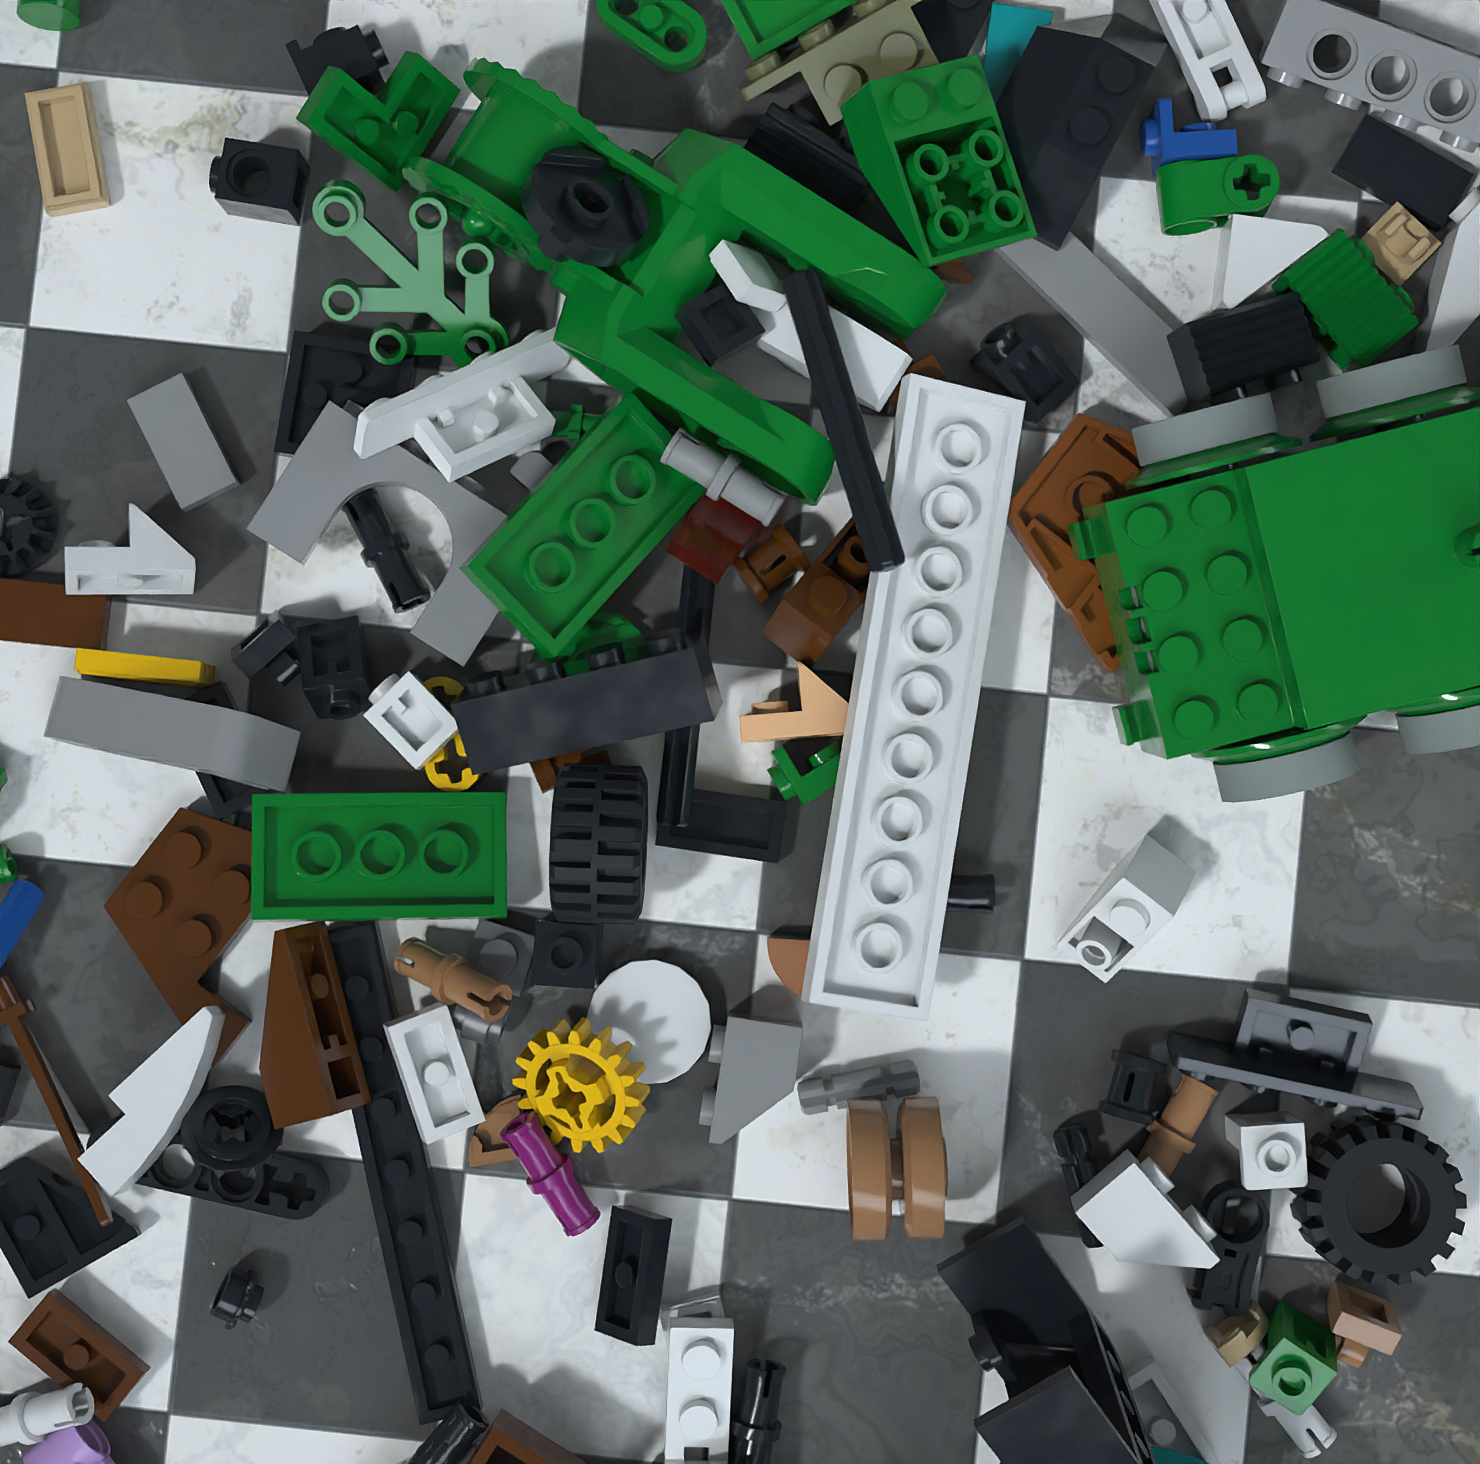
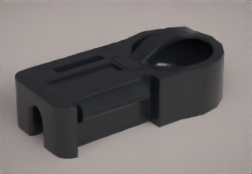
M1227 1180L1216 1184L1206 1194L1202 1203V1216L1217 1233L1209 1242L1212 1244L1220 1261L1211 1269L1196 1268L1192 1284L1196 1290L1186 1288V1292L1192 1305L1198 1309L1210 1311L1212 1305L1220 1307L1225 1315L1240 1317L1247 1311L1263 1238L1270 1226V1213L1265 1201L1256 1190H1247L1240 1180ZM1242 1195H1246L1256 1201L1258 1215L1254 1224L1247 1231L1234 1234L1240 1199ZM1227 1197L1221 1231H1219L1214 1221L1215 1210L1218 1204Z

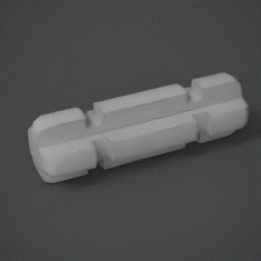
M905 1060L890 1063L889 1069L881 1070L879 1065L831 1075L832 1080L823 1081L822 1077L802 1080L798 1083L797 1087L801 1110L806 1115L828 1112V1106L837 1105L838 1110L846 1108L847 1099L879 1098L880 1101L887 1100L886 1095L895 1094L896 1098L916 1095L920 1092V1079L915 1063Z

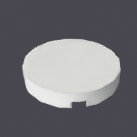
M657 959L631 961L612 971L594 992L587 1014L591 1025V1032L599 1034L608 1025L613 1028L610 1040L613 1044L618 1046L623 1042L629 1041L633 1045L626 1057L630 1063L644 1062L646 1069L636 1080L644 1084L668 1082L687 1072L704 1052L711 1030L709 1001L699 982L680 966Z

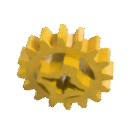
M582 1017L573 1029H571L564 1018L558 1019L549 1030L544 1027L541 1028L527 1043L528 1046L515 1061L522 1069L512 1079V1083L514 1086L527 1091L517 1102L520 1109L533 1108L541 1126L547 1125L552 1129L550 1139L553 1144L557 1145L565 1136L571 1139L573 1151L576 1153H581L589 1141H591L598 1153L604 1152L612 1141L620 1145L647 1110L642 1105V1102L650 1093V1086L636 1081L646 1069L644 1062H629L626 1055L630 1052L633 1045L629 1041L623 1042L618 1046L610 1041L613 1028L608 1025L599 1034L591 1032L588 1018ZM551 1059L552 1064H551L550 1067L548 1068V1063H549V1060ZM615 1101V1109L611 1113L610 1106Z

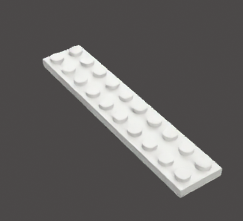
M913 373L901 379L884 489L906 559L903 565L894 570L882 573H872L870 571L802 988L801 1001L928 1022L1026 401Z

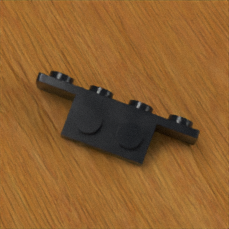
M1245 988L1230 1043L1173 1031L1169 1032L1166 1045L1172 1066L1178 1068L1184 1075L1196 1080L1211 1081L1215 1077L1240 1082L1245 1088L1257 1093L1274 1094L1277 1090L1301 1095L1306 1101L1326 1108H1334L1340 1103L1362 1108L1369 1115L1385 1121H1397L1400 1117L1420 1120L1424 1109L1412 1084L1358 1072L1373 1025L1369 1015L1366 1013Z

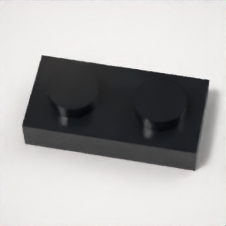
M612 1205L594 1331L634 1346L655 1345L672 1218L631 1205Z

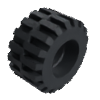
M564 763L558 773L553 793L549 845L550 904L558 922L635 925L644 902L648 837V780L642 766Z
M1369 1115L1355 1116V1122L1353 1123L1340 1119L1330 1124L1333 1132L1326 1136L1317 1132L1308 1141L1315 1148L1309 1156L1306 1155L1308 1182L1304 1187L1289 1188V1191L1297 1195V1202L1290 1203L1292 1217L1302 1225L1298 1231L1304 1240L1316 1249L1315 1252L1348 1276L1356 1280L1361 1277L1372 1285L1385 1286L1386 1279H1390L1397 1285L1412 1283L1410 1272L1417 1271L1426 1277L1437 1270L1431 1261L1437 1254L1445 1259L1449 1258L1455 1248L1446 1242L1451 1232L1462 1236L1466 1222L1455 1216L1456 1209L1467 1208V1196L1455 1188V1184L1463 1181L1458 1168L1446 1162L1450 1155L1440 1145L1428 1140L1429 1137L1401 1123L1379 1120ZM1382 1164L1394 1165L1400 1172L1405 1187V1200L1401 1212L1389 1226L1372 1233H1359L1355 1231L1347 1213V1198L1352 1184L1359 1175L1371 1167Z

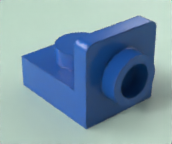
M1158 98L1149 118L1142 119L1140 149L1143 157H1151L1152 177H1155L1154 171L1157 168L1169 163L1193 159L1213 160L1236 157L1238 154L1236 129L1217 130V126L1213 123H1194L1182 127L1179 132H1174L1171 98Z

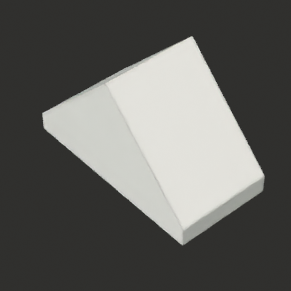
M1233 214L1220 233L1210 315L1241 307L1329 236L1320 225Z

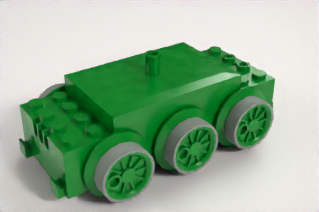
M1458 344L1387 361L1317 381L1316 385L1324 419H1330L1309 436L1310 443L1374 427L1375 433L1240 467L1239 461L1303 445L1301 438L1273 433L1279 431L1270 393L1204 408L1131 429L1140 467H1145L1125 483L1126 490L1184 475H1189L1190 480L1083 507L1082 511L1085 520L1067 525L1075 561L1095 559L1130 702L1112 707L1121 744L1129 746L1140 742L1143 752L1167 760L1191 754L1193 758L1212 761L1222 802L1232 803L1256 801L1298 793L1331 784L1354 775L1360 770L1350 730L1368 716L1367 714L1379 711L1396 713L1395 716L1403 750L1407 754L1439 753L1480 745V406L1429 419L1426 417V413L1480 399V388L1463 385V383H1467Z

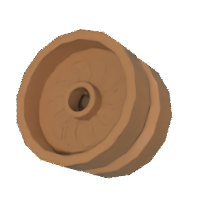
M936 1097L903 1098L897 1110L896 1138L889 1137L887 1110L879 1098L847 1099V1183L852 1242L885 1241L892 1225V1200L899 1199L901 1225L910 1240L942 1239L945 1225V1197H947L948 1165L945 1138L942 1136L938 1099Z

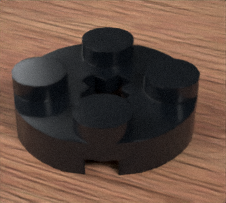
M561 146L546 152L540 162L533 165L520 187L522 207L529 223L539 234L537 238L538 246L547 257L558 262H566L572 259L576 262L596 267L622 266L635 251L640 239L647 230L649 224L648 207L638 186L626 174L619 181L613 174L603 169L608 160L593 151L573 146Z

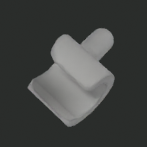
M530 451L524 453L511 468L510 475L531 492L554 466L541 454Z

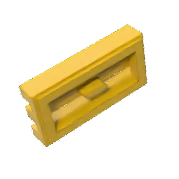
M76 648L74 670H77L78 674L95 678L205 689L214 684L216 666L202 661Z

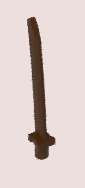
M9 974L0 977V1026L9 1025L70 1155L98 1221L102 1227L113 1223L110 1207L98 1181L78 1160L85 1150L23 1018L37 1009L32 999L21 1000Z

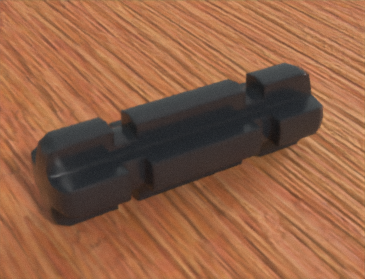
M1083 1124L1063 1126L1053 1133L1058 1156L1060 1155V1158L1065 1160L1061 1167L1070 1197L1099 1173L1096 1159L1090 1156L1088 1152L1093 1148L1088 1130ZM1082 1220L1077 1222L1082 1242L1087 1248L1104 1246Z

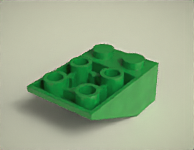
M978 54L868 81L839 107L860 169L924 268L1037 236Z

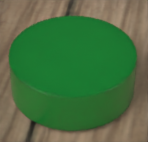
M18 0L16 13L22 21L36 28L48 31H70L80 25L82 0Z

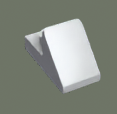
M129 503V547H116L115 544L102 540L86 541L78 547H65L66 595L193 594L196 572L195 558L133 503Z

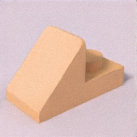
M798 661L797 676L800 711L789 712L788 701L751 704L752 715L739 716L741 744L844 735L849 703L803 663Z

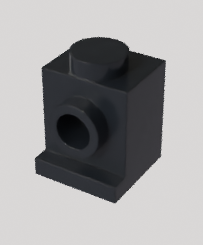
M358 25L349 29L345 27L332 28L318 35L314 39L313 45L303 50L297 39L285 44L309 96L328 65L342 69L373 96L380 93L385 85L379 69L390 63L374 29L362 34Z

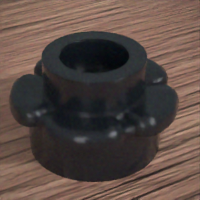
M231 1267L226 1273L210 1311L211 1316L226 1321L225 1329L231 1330L234 1328L238 1319L246 1323L252 1320L264 1292V1287L255 1284L257 1278L256 1271L249 1270L245 1273Z

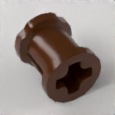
M781 524L771 529L772 536L742 558L736 555L729 560L737 575L761 605L769 600V592L795 572L805 573L811 566L805 554ZM778 557H780L777 561H775L773 564H771L769 567H767L765 570H763V571L760 573V571H761L763 568H765V567H766L767 565H769L771 562H773V561L776 560Z

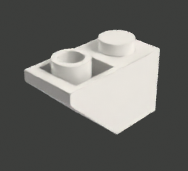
M1146 834L1111 870L1062 935L1056 946L1103 982L1107 983L1175 916L1196 871Z
M1127 1149L1070 1197L1077 1216L1118 1262L1211 1269L1220 1261L1212 1244L1209 1242L1217 1235L1215 1230L1192 1204L1184 1211L1179 1208L1167 1194V1192L1175 1187L1174 1184L1150 1157H1147L1140 1163Z

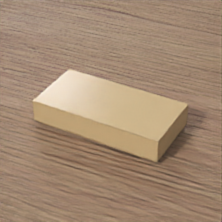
M85 82L25 93L45 212L50 217H57L111 207L90 87Z

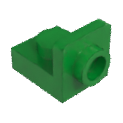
M837 741L805 760L811 771L802 777L782 745L771 751L770 754L776 764L768 768L767 772L785 801L797 796L801 805L804 806L835 787L841 748Z
M1282 1299L1268 1316L1270 1321L1268 1350L1250 1370L1249 1384L1295 1415H1302L1338 1373L1335 1333H1332L1331 1330Z

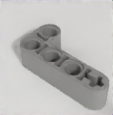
M60 676L44 737L93 750L211 774L249 786L285 793L301 732L237 710Z

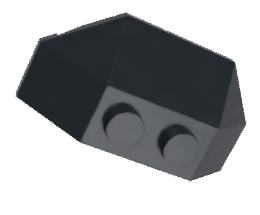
M1116 15L1037 26L995 104L1037 232V236L1033 239L1056 251H1059L1168 42Z

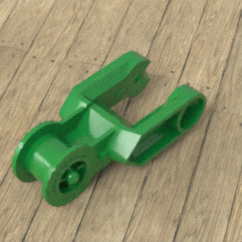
M475 57L471 60L463 73V79L481 103L442 165L423 157L411 156L401 171L403 178L408 180L410 187L418 190L419 194L427 191L440 194L448 203L449 218L453 223L460 224L468 236L484 238L491 243L493 248L503 250L509 258L519 259L525 266H533L538 271L544 270L552 275L548 283L566 296L553 342L596 377L622 394L632 391L649 411L678 429L682 427L687 430V433L724 456L728 457L730 453L735 454L743 459L740 464L742 467L781 491H786L788 493L787 496L809 506H817L829 486L835 461L830 441L800 419L756 397L733 380L718 373L675 346L674 343L683 330L674 317L682 305L706 293L718 274L710 261L709 254L722 240L737 244L741 238L794 272L801 269H814L819 275L823 290L842 307L876 329L897 339L901 337L904 341L930 317L935 315L945 300L947 288L940 278L929 268H924L918 259L734 142L685 128L653 159L636 149H631L628 153L610 142L606 134L598 132L593 122L582 118L574 106L563 103L556 93L542 89L535 80L522 77L515 69L504 68L498 61L489 62L485 57L481 59ZM573 146L593 151L608 160L603 169L613 174L619 181L626 174L640 189L648 207L649 224L637 248L622 266L596 267L582 264L572 259L566 262H558L547 257L539 248L537 243L539 234L533 229L524 213L520 187L533 165L540 162L543 155L552 148Z

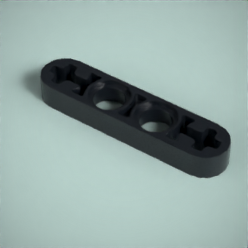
M116 1118L99 1125L91 1133L87 1141L86 1150L121 1118ZM178 1130L159 1158L135 1182V1184L291 1220H302L312 1216L326 1203L330 1194L329 1177L327 1172L318 1163L278 1152L273 1153L269 1165L261 1163L253 1167L256 1179L252 1189L247 1192L231 1190L225 1184L223 1175L218 1178L213 1169L204 1165L198 1168L194 1167L192 1174L187 1178L172 1177L163 1166V1155L170 1145H182L181 1130ZM270 1165L278 1168L272 1180L288 1183L295 1180L300 1173L306 1175V1186L315 1189V1196H308L302 1201L301 1205L293 1203V1192L275 1187L269 1192V1199L262 1198L261 1195L270 1180Z

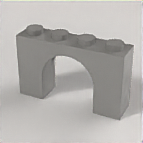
M347 400L343 408L329 401L246 529L304 565L337 513L354 495L366 489L384 485L402 486L424 495L437 506L447 521L452 537V559L444 580L410 633L464 667L499 610L467 578L459 567L516 507L507 503L502 512L481 499L487 489L467 475L449 483L441 472L428 465L431 459L422 447L411 439L405 440L368 458L361 459L353 448L358 416L365 409L350 400Z

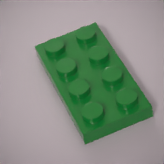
M632 391L620 395L459 567L467 578L545 658H554L707 490V488L670 465L660 462L666 447L673 437Z
M506 792L252 794V922L507 918Z

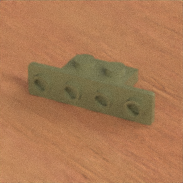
M859 0L852 6L856 13L855 16L836 27L833 26L830 19L823 21L798 37L801 44L800 48L781 59L776 51L770 52L745 67L744 71L748 78L738 84L745 101H749L801 71L829 126L843 119L839 107L868 81L939 64L911 9V6L922 0Z

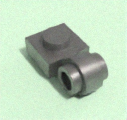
M479 919L467 958L474 964L475 970L498 982L509 985L512 989V995L520 997L522 996L533 962L535 935L487 919ZM495 995V996L493 997V998H495V999L501 1001V999H500V997H499L498 995ZM457 1004L452 1021L455 1029L461 1030L460 1037L484 1045L487 1039L499 1042L508 1019L510 1006L502 1018L491 1023L482 1019L480 1015Z

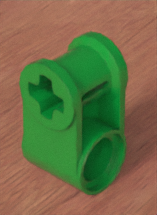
M1247 154L1213 160H1183L1157 168L1154 173L1161 232L1167 236H1184L1201 233L1210 229L1223 228L1233 214L1263 218L1279 190L1280 176L1277 167L1269 159L1261 155ZM1240 181H1248L1250 190H1259L1255 200H1247L1245 190H1236Z

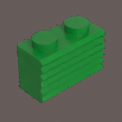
M1338 228L1286 270L1271 287L1278 296L1292 291L1300 294V303L1304 306V315L1308 318V327L1312 329V337L1341 372L1347 373L1368 366L1417 326L1419 321L1416 316L1411 314L1414 312L1415 306L1407 292L1396 283L1387 285L1385 278L1379 276L1377 269L1372 267L1375 264V258L1366 243L1355 235L1347 237L1346 232Z

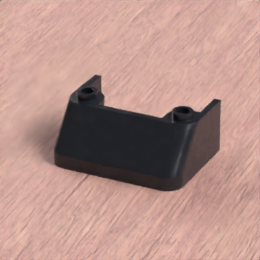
M1023 1215L936 1265L940 1276L971 1317L975 1334L969 1337L968 1340L977 1361L986 1372L995 1369L1005 1383L1009 1400L973 1420L975 1429L1000 1460V1464H1157L1122 1361L1114 1344Z

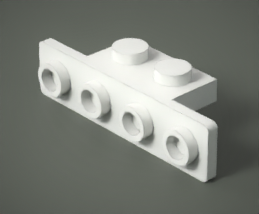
M556 327L547 331L545 329L536 330L526 336L520 343L497 353L493 351L483 353L474 359L470 365L445 376L442 374L433 375L424 380L417 388L392 399L381 398L374 401L358 416L353 449L361 459H365L414 437L450 483L551 436L556 419L528 385L559 372L567 366L570 355L553 342Z

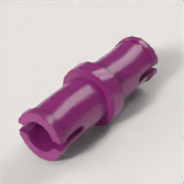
M534 1111L531 1113L525 1112L510 1121L501 1130L500 1136L503 1141L507 1142L529 1175L526 1180L527 1186L533 1194L542 1195L562 1225L566 1236L569 1237L571 1235L573 1237L581 1234L596 1223L601 1213L593 1205L572 1173L575 1169V1164L569 1155L559 1153L537 1120L538 1117Z

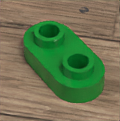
M595 0L598 18L603 27L660 68L670 72H684L695 67L704 57L707 49L705 22L696 10L683 1L630 0L638 5V9L631 15H622L616 8L621 2L626 0ZM673 35H682L688 40V43L683 49L672 50L666 45V41Z

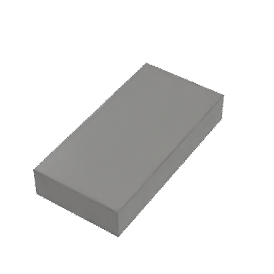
M180 373L127 400L181 510L188 512L241 485L186 375Z

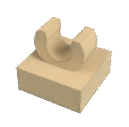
M1398 201L1361 238L1374 255L1375 264L1372 267L1377 269L1379 276L1385 278L1387 285L1396 283L1399 286L1442 244Z

